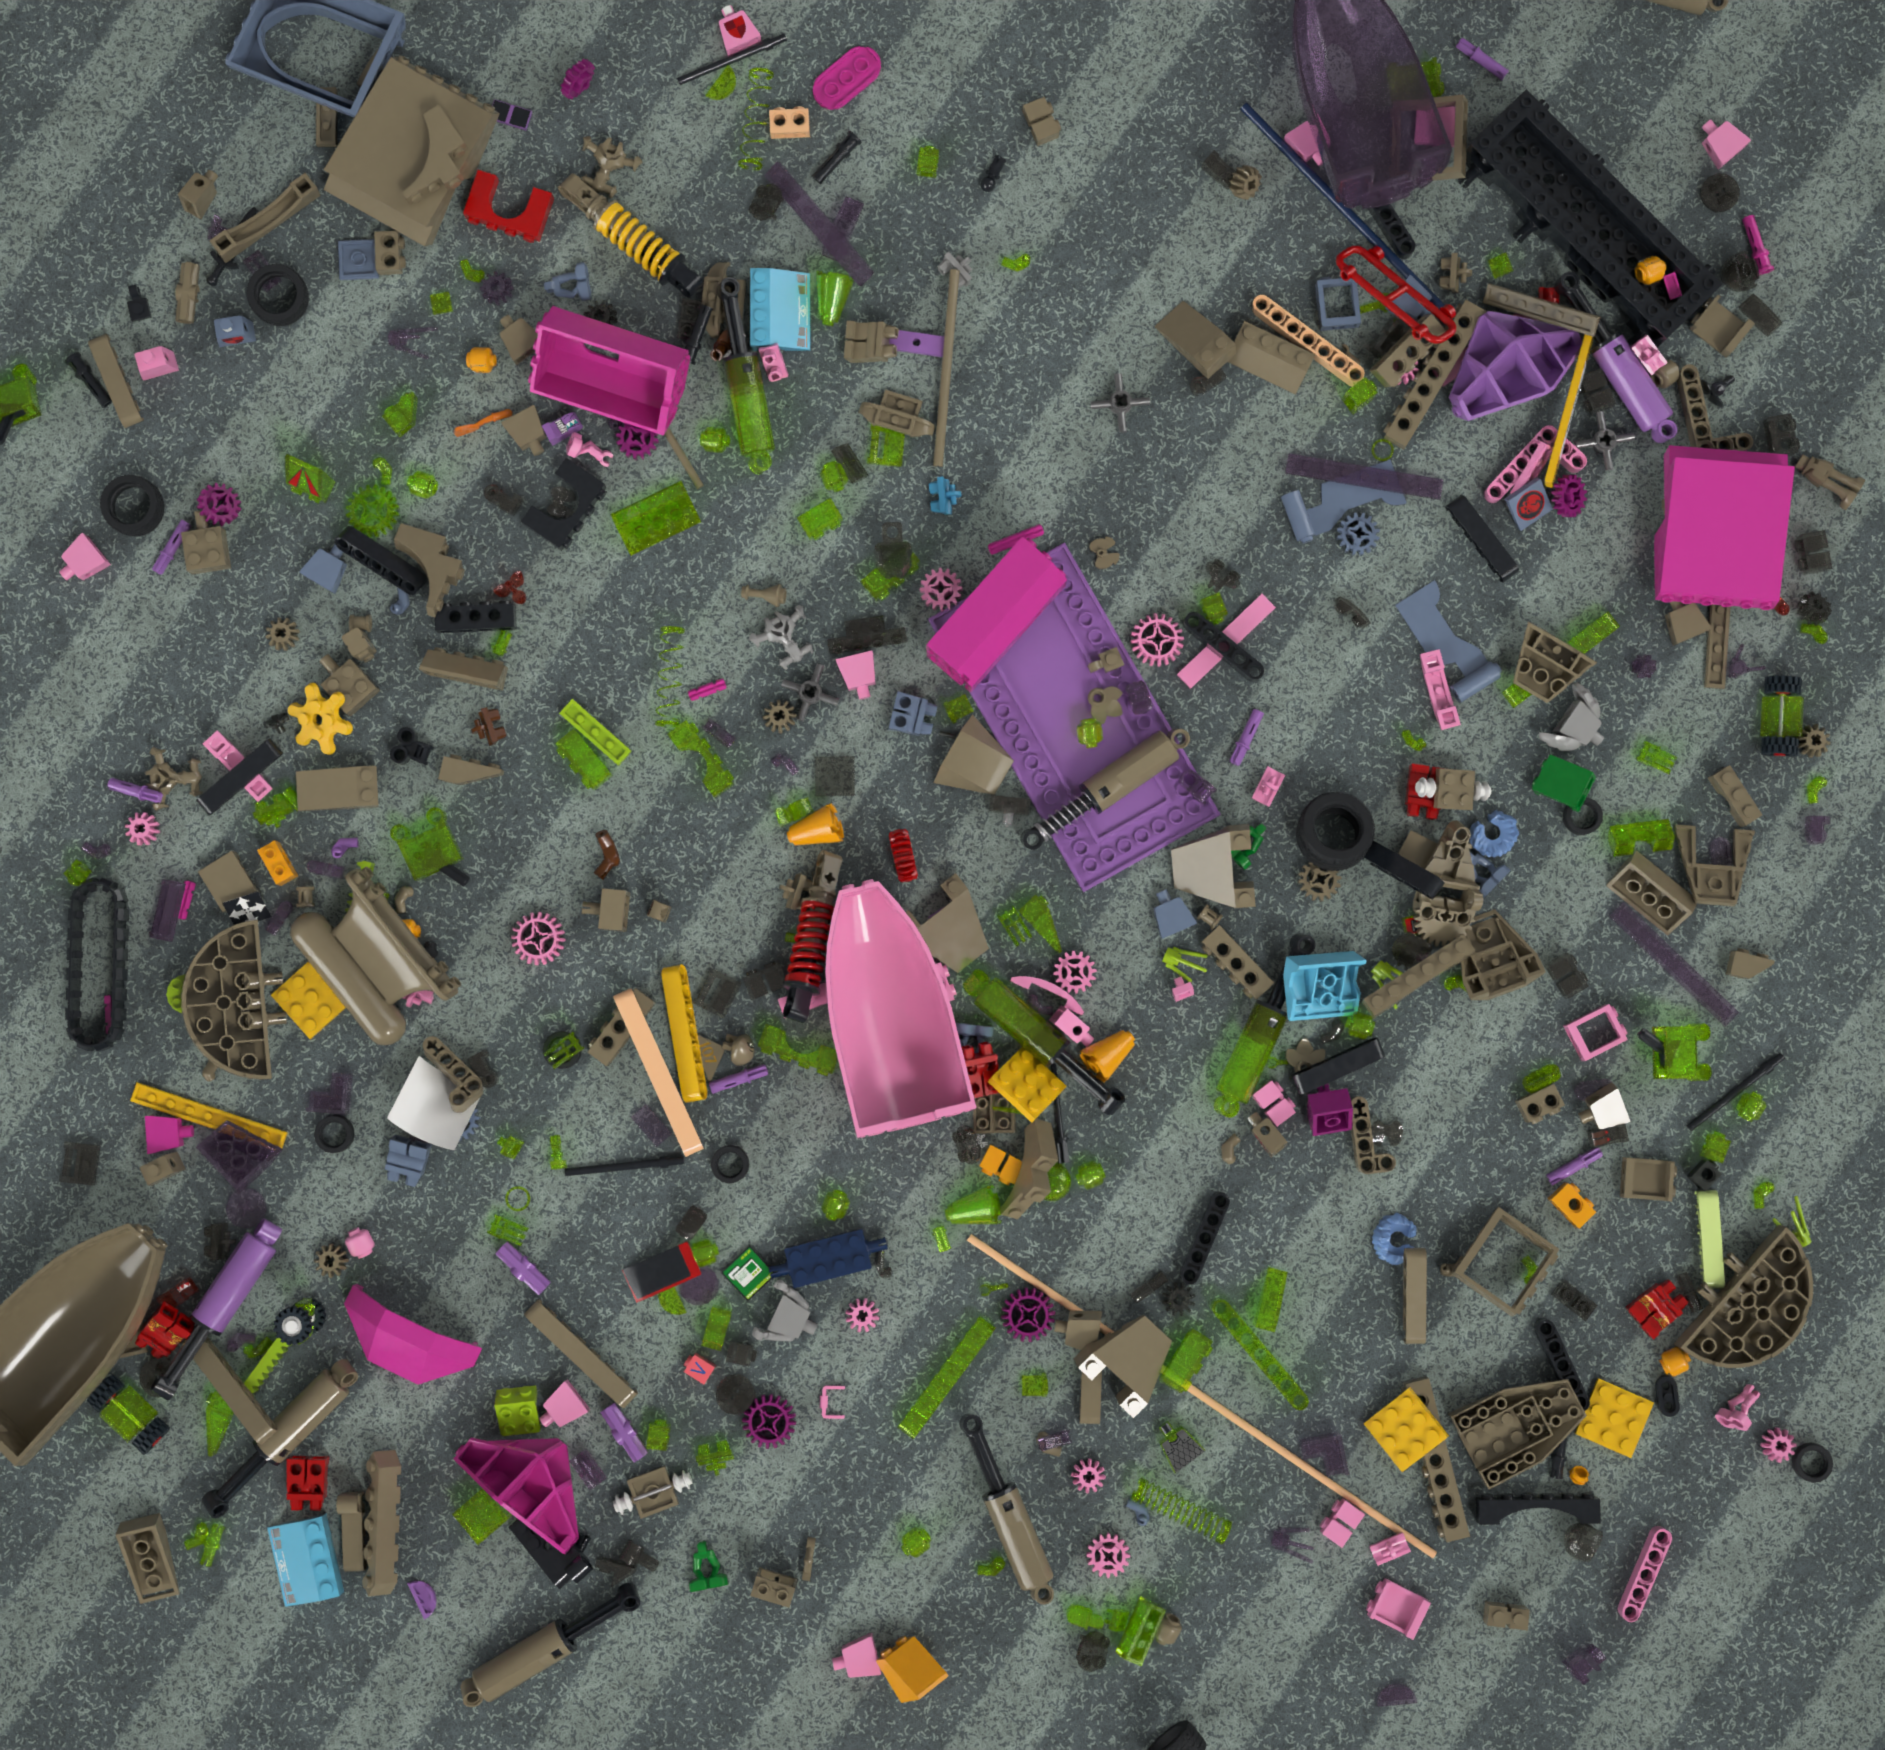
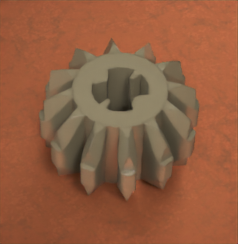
M1243 165L1242 167H1237L1236 173H1232L1233 178L1229 180L1231 183L1229 189L1235 197L1248 200L1250 197L1255 196V192H1259L1258 187L1262 184L1260 182L1262 176L1252 166Z
M279 617L277 618V624L274 621H270L273 627L266 628L270 634L265 636L266 639L270 640L269 645L275 646V649L278 651L281 648L288 651V644L294 648L295 644L292 641H299V638L294 636L300 633L299 629H295L297 624L295 622L290 623L289 618H285L283 621ZM282 630L284 631V634H286L283 638L281 637V634H279Z
M777 700V706L770 702L769 704L772 709H764L769 714L763 716L764 720H769L765 726L770 727L773 724L771 731L775 732L778 727L780 734L783 733L782 727L784 726L787 731H790L787 724L795 725V722L790 718L797 717L795 713H791L794 707L790 706L787 708V701L784 702L783 706H781L780 700ZM783 712L785 718L776 721L775 714Z
M1814 724L1812 727L1807 725L1805 730L1801 729L1798 731L1800 736L1796 738L1801 742L1798 748H1804L1801 751L1802 755L1807 753L1809 758H1812L1814 755L1820 757L1822 752L1828 751L1826 746L1830 745L1831 742L1827 741L1826 738L1830 737V734L1824 735V727L1819 729L1818 724ZM1813 737L1815 738L1814 742H1815L1816 744H1812V741H1813V740H1812L1811 738H1813Z
M330 1243L328 1247L325 1245L321 1246L322 1252L316 1251L315 1254L320 1258L314 1259V1263H319V1266L315 1269H323L321 1272L322 1276L328 1273L329 1278H332L334 1273L339 1276L341 1275V1270L347 1269L346 1265L342 1263L349 1262V1259L342 1257L347 1254V1251L339 1252L342 1247L341 1245L335 1248L334 1244ZM331 1257H334L335 1259L332 1262L333 1266L332 1264H328L327 1262Z

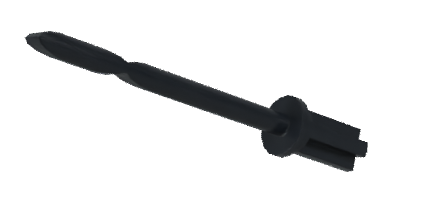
M1052 1063L1051 1072L1057 1076V1066L1055 1063ZM1059 1095L1054 1100L1058 1138L1054 1140L1058 1164L1069 1163L1067 1144L1069 1137L1064 1138Z

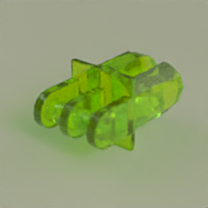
M1644 741V747L1640 749V755L1636 757V760L1666 774H1670L1671 770L1669 768H1673L1675 764L1671 760L1676 761L1677 757L1660 749V746L1658 747ZM1649 748L1654 750L1653 753L1648 752ZM1645 756L1650 757V760H1645Z
M76 859L63 874L71 885L80 886L81 882L83 883L87 880L92 871L82 860Z
M1014 906L1009 911L1005 910L1001 916L997 915V918L1016 947L1019 946V943L1011 932V927H1013L1022 943L1026 942L1025 937L1016 925L1017 923H1020L1029 939L1033 937ZM1016 914L1018 919L1013 922L1011 916ZM1007 918L1011 922V924H1009L1008 926H1006L1003 922Z
M574 1032L559 1040L557 1044L543 1053L544 1056H547L560 1046L562 1047L561 1050L547 1059L549 1063L563 1054H567L552 1065L553 1069H556L585 1049L584 1046L581 1047L579 1044L580 1040H576L574 1037ZM567 1039H569L571 1042V1044L568 1046L565 1044V1041ZM573 1046L576 1049L574 1053L569 1050Z
M494 1214L495 1219L490 1223L492 1226L487 1233L522 1246L523 1242L507 1236L506 1233L520 1239H525L526 1235L524 1233L511 1229L509 1226L528 1232L529 1228ZM500 1220L505 1221L504 1226L499 1225ZM497 1228L502 1230L501 1234L495 1233Z
M1072 1604L1067 1609L1068 1621L1073 1625L1085 1628L1086 1631L1088 1626L1101 1629L1104 1626L1103 1618L1092 1613V1607L1087 1608Z

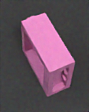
M1605 1004L1563 1025L1581 1061H1587L1628 1040L1626 1037L1627 1031L1623 1024H1619L1616 1018L1618 1013L1610 1004ZM1605 1012L1618 1038L1589 1052L1576 1026Z

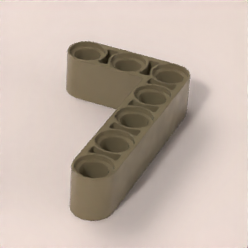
M1687 364L1681 368L1677 385L1691 447L1720 449L1719 443L1725 445L1726 450H1749L1753 445V438L1747 433L1713 439L1698 369L1692 364ZM1683 372H1688L1691 379L1685 378ZM1687 391H1692L1695 398L1689 397ZM1691 410L1698 411L1699 417L1693 416ZM1696 428L1702 430L1703 436L1696 434ZM1738 440H1742L1745 443V448L1739 446Z

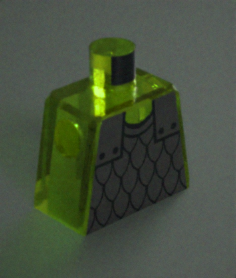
M1166 1421L1159 1427L1165 1436L1159 1443L1174 1473L1206 1451L1182 1425L1174 1430L1169 1421Z

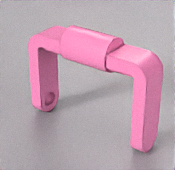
M824 1386L822 1395H820L822 1417L844 1419L845 1415H826V1408H828L826 1389H845V1386Z

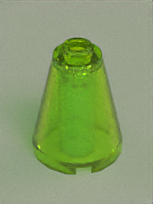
M816 271L818 320L822 321V325L833 326L834 323H838L855 277L833 272L826 274L822 273V271Z
M987 1185L948 1204L947 1209H945L947 1221H950L952 1224H1001L1002 1220H998V1216L1001 1215V1205L998 1193L993 1194L992 1189L995 1188L994 1185Z

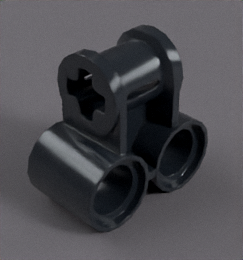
M409 727L401 728L397 733V738L402 744L391 749L390 758L392 761L404 765L411 758L416 762L428 765L427 759L431 750H434V747L418 741V734ZM407 732H411L412 739L405 742L404 735ZM403 750L405 757L402 760H397V753Z

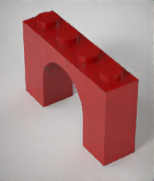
M477 170L463 212L467 222L473 225L485 224L486 228L492 231H497V229L503 230L506 235L511 237L519 235L523 237V240L534 243V240L540 242L554 201L553 194L533 187L525 211L515 218H502L496 215L492 209V201L499 183L497 176Z

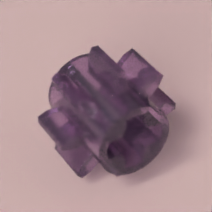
M1637 655V658L1632 662V672L1637 673V678H1651V674L1656 671L1657 661L1651 660V655Z

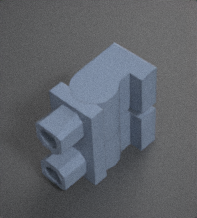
M898 691L893 708L895 711L892 712L888 730L917 736L920 734L931 735L933 724L923 722L924 715L935 717L938 706L928 703L927 699Z
M394 1135L389 1142L390 1149L385 1170H388L387 1180L398 1182L400 1174L407 1175L405 1184L415 1187L424 1174L432 1144L418 1140L412 1142L410 1138Z

